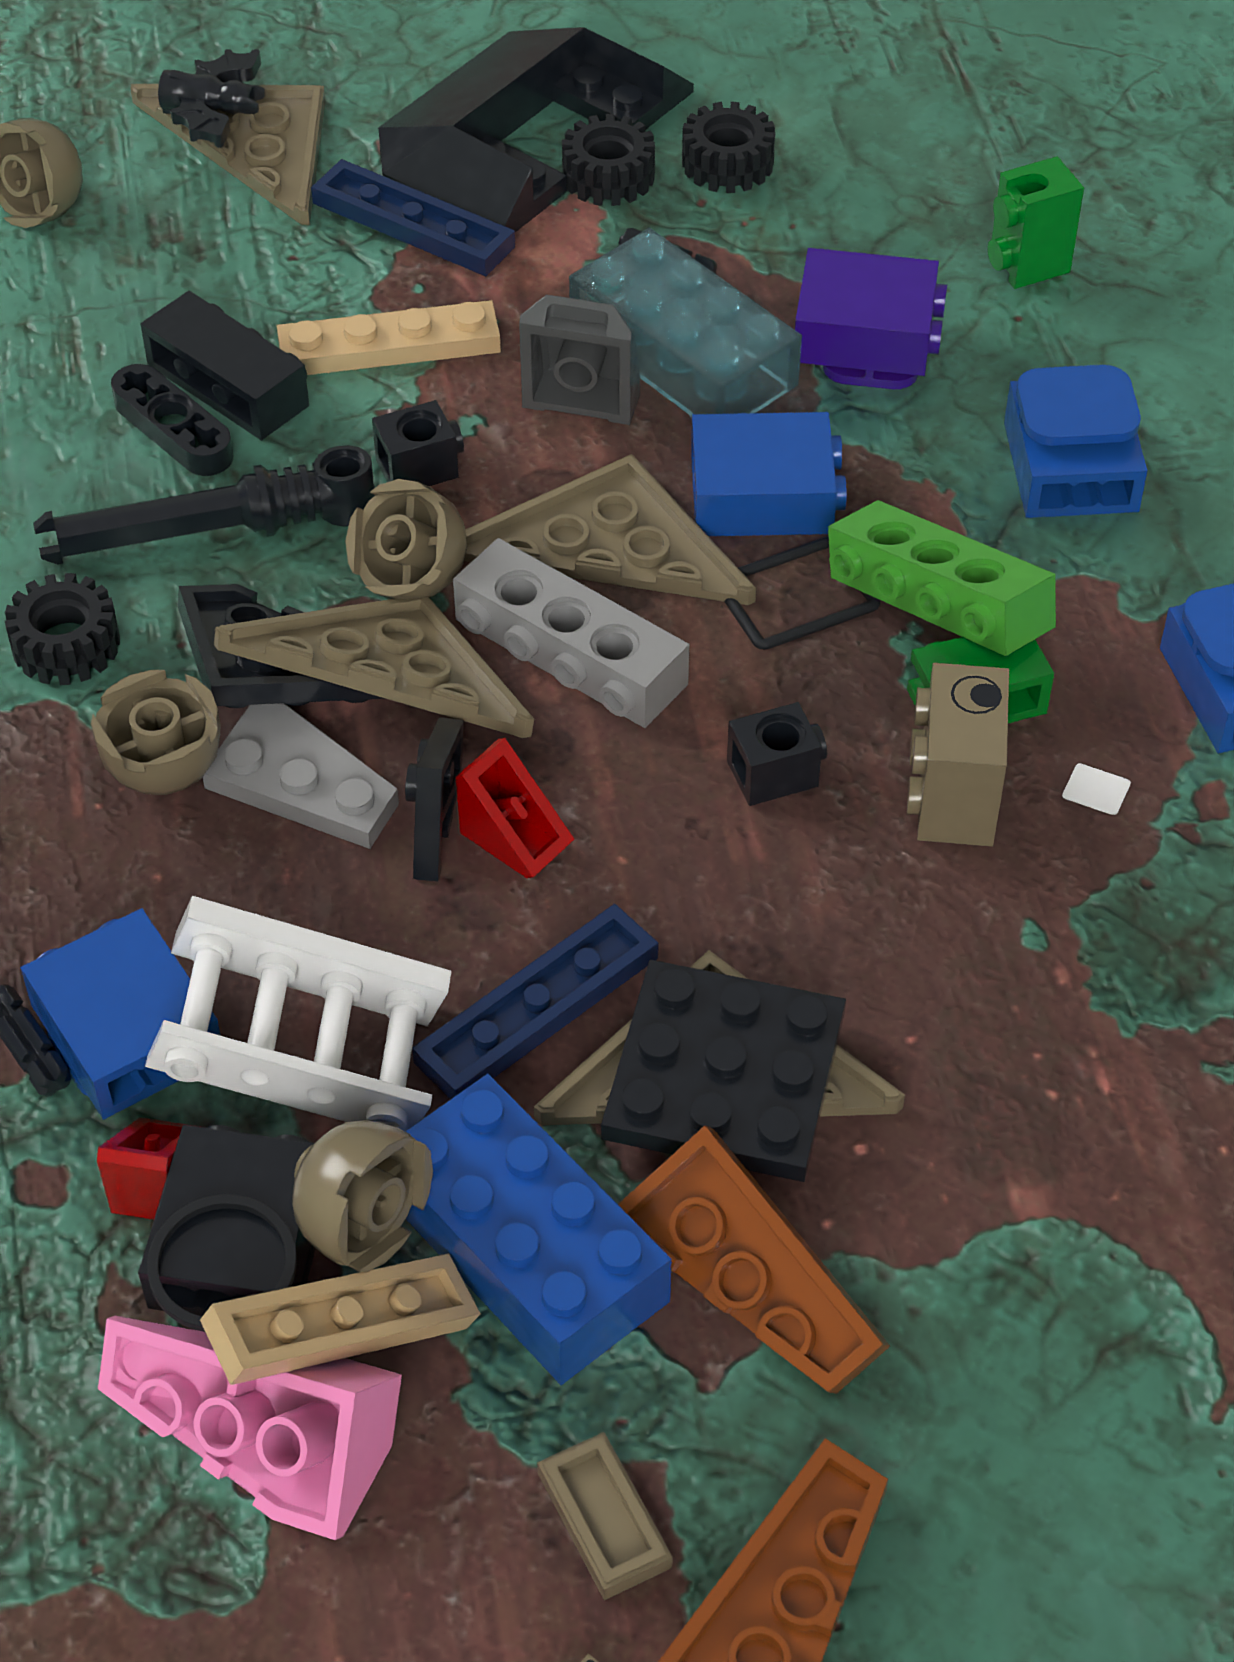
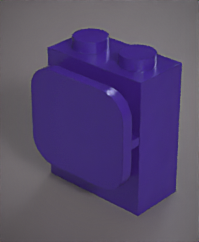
M808 248L795 320L793 362L823 365L825 375L832 381L840 384L884 389H903L911 386L917 380L918 375L925 376L928 354L939 355L943 321L932 320V317H944L947 284L937 283L939 261Z

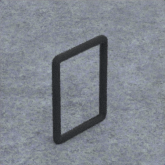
M829 536L741 566L738 569L745 576H749L829 548ZM861 592L867 602L763 639L736 599L728 598L725 600V603L756 648L766 650L871 613L880 607L881 601Z

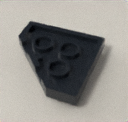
M239 584L179 586L178 610L201 681L212 692L217 706L243 708L248 705L280 703L301 706L309 702L346 701L362 703L371 699H386L217 650L214 646L215 627L304 612L286 606L280 613L257 603V592Z

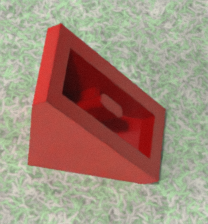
M500 738L456 776L460 834L525 878H534L575 840L506 738Z
M139 1117L98 1147L97 1164L111 1213L154 1220L182 1126L188 1124Z

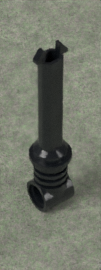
M350 445L336 446L320 453L312 463V470L307 471L306 465L302 464L297 465L298 473H293L291 467L283 468L284 475L278 476L276 469L268 470L262 465H254V473L243 475L238 483L232 486L53 517L52 511H48L33 523L35 534L56 531L59 545L39 548L40 557L43 560L59 565L63 564V557L245 525L254 532L265 530L266 536L269 537L274 536L280 527L287 526V518H292L295 525L301 523V516L306 515L308 522L316 521L315 513H320L322 519L332 525L349 526L350 518L356 508L364 509L368 501L375 496L370 493L375 489L371 457L367 451L359 447Z

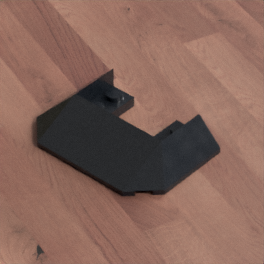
M585 27L509 31L378 127L382 176L517 232L567 192V175L502 142V140L552 102L587 119L590 116L597 115L599 121H606V114H615V121H621L623 116L631 117L632 126L640 121L646 125L647 129L694 92V84L668 68Z

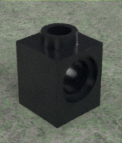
M437 400L372 418L375 457L387 482L403 479L432 486L459 478L457 454L464 452L463 437L457 422L454 419L449 421L446 419Z
M799 702L729 721L727 763L749 806L819 787L821 760L827 758V745L820 726L817 723H809Z

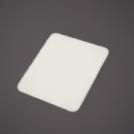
M1078 763L1062 796L1067 800L1116 815L1131 782L1126 778Z

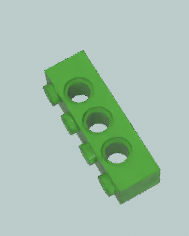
M880 500L828 526L829 562L832 579L999 654L1007 656L1056 627L1055 573Z

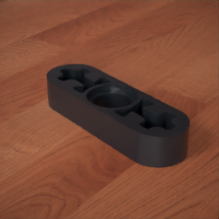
M145 364L125 366L113 375L111 388L116 410L191 473L200 476L216 475L229 468L233 462V449L228 428L155 368ZM147 392H148V396H149V402H148V403H147V398H146V395H145ZM172 414L186 417L177 424L165 425L158 422L162 417ZM196 436H197V442H198V444L200 445V446H198L197 448H196V441H195V437H196Z

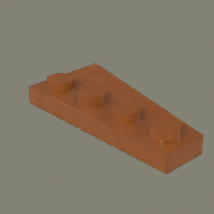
M706 1125L703 1126L618 1203L672 1259V1272H675L700 1291L704 1298L721 1311L730 1314L755 1333L759 1340L827 1392L837 1394L890 1347L889 1343L714 1129Z
M825 1438L658 1662H823L886 1494L888 1479Z

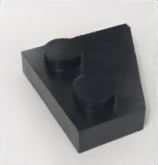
M439 717L430 738H422L420 740L417 764L410 763L408 766L405 799L409 802H415L413 879L438 882L442 869V837H449L454 805L457 800L456 776L462 771L464 720Z

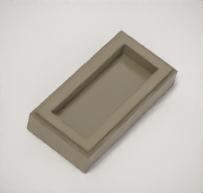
M605 1432L537 1462L538 1476L604 1601L672 1568L673 1557Z

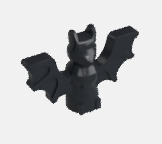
M226 49L224 51L225 54L216 60L208 62L195 60V74L178 70H164L160 76L158 86V100L162 112L171 114L173 124L186 126L189 129L191 141L194 142L202 139L214 143L217 148L223 147L230 133L229 118L227 115L216 111L221 110L227 114H255L259 111V105L255 101L261 100L266 96L265 89L261 86L244 84L242 82L255 79L261 66L259 49L251 50V53H233L232 50Z

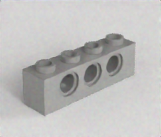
M500 538L491 543L453 578L455 617L467 630L487 637L506 648L515 658L534 664L555 676L564 686L577 689L602 703L614 715L624 716L646 728L688 685L689 643Z

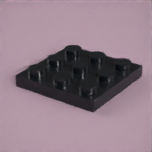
M650 959L602 1119L601 1140L673 1155L706 1125L717 1132L748 1171L805 1182L844 1019L846 998Z

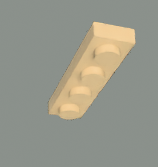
M492 300L276 325L279 348L286 353H292L305 364L307 375L501 353L500 334Z
M448 1253L373 1269L369 1272H359L214 1303L202 1316L200 1322L230 1385L465 1330L477 1319L480 1312Z

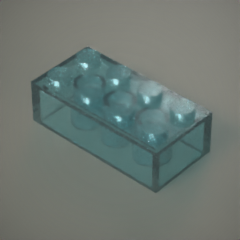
M650 227L569 275V298L614 305L635 337L640 378L690 416L692 414L756 413L799 384L802 335Z

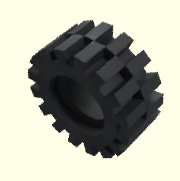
M722 102L713 103V110L711 111L706 106L698 108V115L691 113L687 117V123L683 125L682 168L685 167L686 176L688 178L694 177V184L700 187L708 182V190L714 192L718 191L719 186H726V193H735V186L739 185L743 191H748L752 189V181L760 186L765 182V176L770 177L773 171L776 133L773 121L768 122V115L763 111L756 115V107L749 104L745 110L740 109V102H731L730 108H723Z
M606 114V121H599L597 115L588 117V125L581 120L574 123V130L568 128L565 132V139H562V173L567 175V190L571 194L578 192V199L584 202L591 196L593 197V205L599 206L603 205L604 199L611 200V206L620 205V198L625 197L628 203L637 200V193L644 196L649 192V185L653 186L655 175V141L651 130L645 132L646 125L640 121L632 126L631 117L623 116L621 121H615V114Z
M65 573L64 582H57L55 574L44 576L46 581L44 586L40 587L35 580L27 583L28 595L17 591L11 597L13 606L7 605L5 610L6 620L4 622L17 667L22 666L23 673L29 678L38 673L39 681L49 685L53 676H58L60 685H71L70 675L78 674L81 682L91 679L90 668L93 667L99 673L104 671L108 667L106 658L114 660L118 653L116 645H120V634L112 597L109 598L107 589L102 584L96 588L94 579L87 576L78 584L76 574ZM76 623L81 625L76 630L66 634L50 635L44 633L51 627L59 624Z

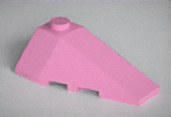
M113 1316L106 1320L98 1390L161 1437L172 1435L203 1458L200 1464L202 1468L217 1479L229 1477L253 1495L255 1500L252 1505L270 1519L337 1540L344 1536L392 1447L402 1374L343 1358L230 1385L206 1332Z

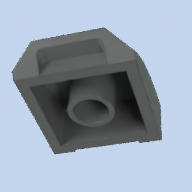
M546 294L520 315L522 408L540 411L547 409L608 419L609 422L631 424L640 397L639 358L635 337L614 305Z

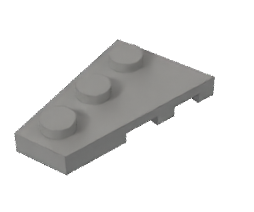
M284 703L249 705L218 749L217 757L203 776L204 788L368 849H371L399 805L398 789Z

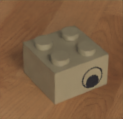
M933 663L930 687L917 688L914 725L924 726V729L912 728L909 766H912V774H920V777L910 776L907 797V814L918 815L917 840L993 847L1007 767L1009 668Z

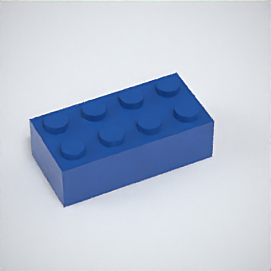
M489 1074L483 1076L405 1131L415 1140L428 1147L431 1151L433 1166L430 1193L424 1210L412 1205L406 1220L439 1255L450 1254L463 1281L561 1386L670 1302L672 1259Z

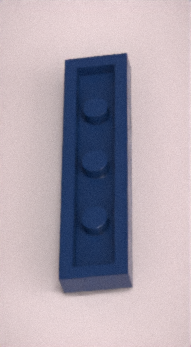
M343 159L336 163L311 187L313 204L485 277L515 248V230Z
M614 903L412 1047L413 1063L444 1094L452 1099L486 1074L495 1078L646 968L650 959H658L659 943Z

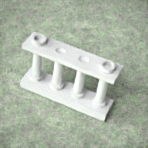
M191 897L177 928L171 954L194 961L181 1023L163 1021L148 1053L145 1067L163 1071L168 1076L179 1081H199L345 1122L368 1120L384 1123L406 1131L424 1118L431 1107L432 1094L406 1088L416 1023L428 1027L448 994L451 970L199 897ZM221 968L260 980L247 1043L207 1032ZM287 987L322 996L325 999L314 1062L274 1051ZM352 1005L385 1014L389 1017L379 1080L340 1069Z

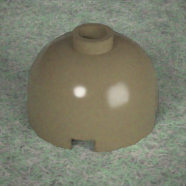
M20 118L0 124V205L4 211L13 215L4 217V219L11 225L29 228L53 221L64 215L79 197L83 183L82 164L77 149L68 135L56 125L35 118Z
M403 479L378 485L370 492L375 496L368 501L365 508L357 507L350 518L345 543L348 564L354 574L360 575L364 584L367 585L365 586L374 594L386 598L415 599L435 596L453 582V578L458 575L464 564L467 551L464 521L452 502L427 485Z
M148 670L126 676L107 688L101 696L102 707L97 712L96 717L94 714L92 715L91 727L100 759L105 769L119 783L142 794L167 795L187 789L204 776L217 757L221 724L212 692L197 678L185 674V682L179 679L167 678L165 670Z
M368 1120L350 1121L331 1129L312 1146L308 1147L296 1164L293 1187L295 1221L304 1237L327 1258L339 1265L349 1266L358 1272H369L386 1263L404 1245L412 1231L401 1226L408 1216L411 1206L413 1205L424 1210L429 1197L433 1176L431 1151L425 1144L415 1140L404 1130L380 1122Z

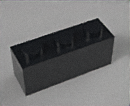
M190 290L140 323L147 365L155 368L166 378L261 441L309 407L306 381L307 372L305 364L292 353L284 352L264 339L255 329L245 327L225 314L218 305L208 303Z

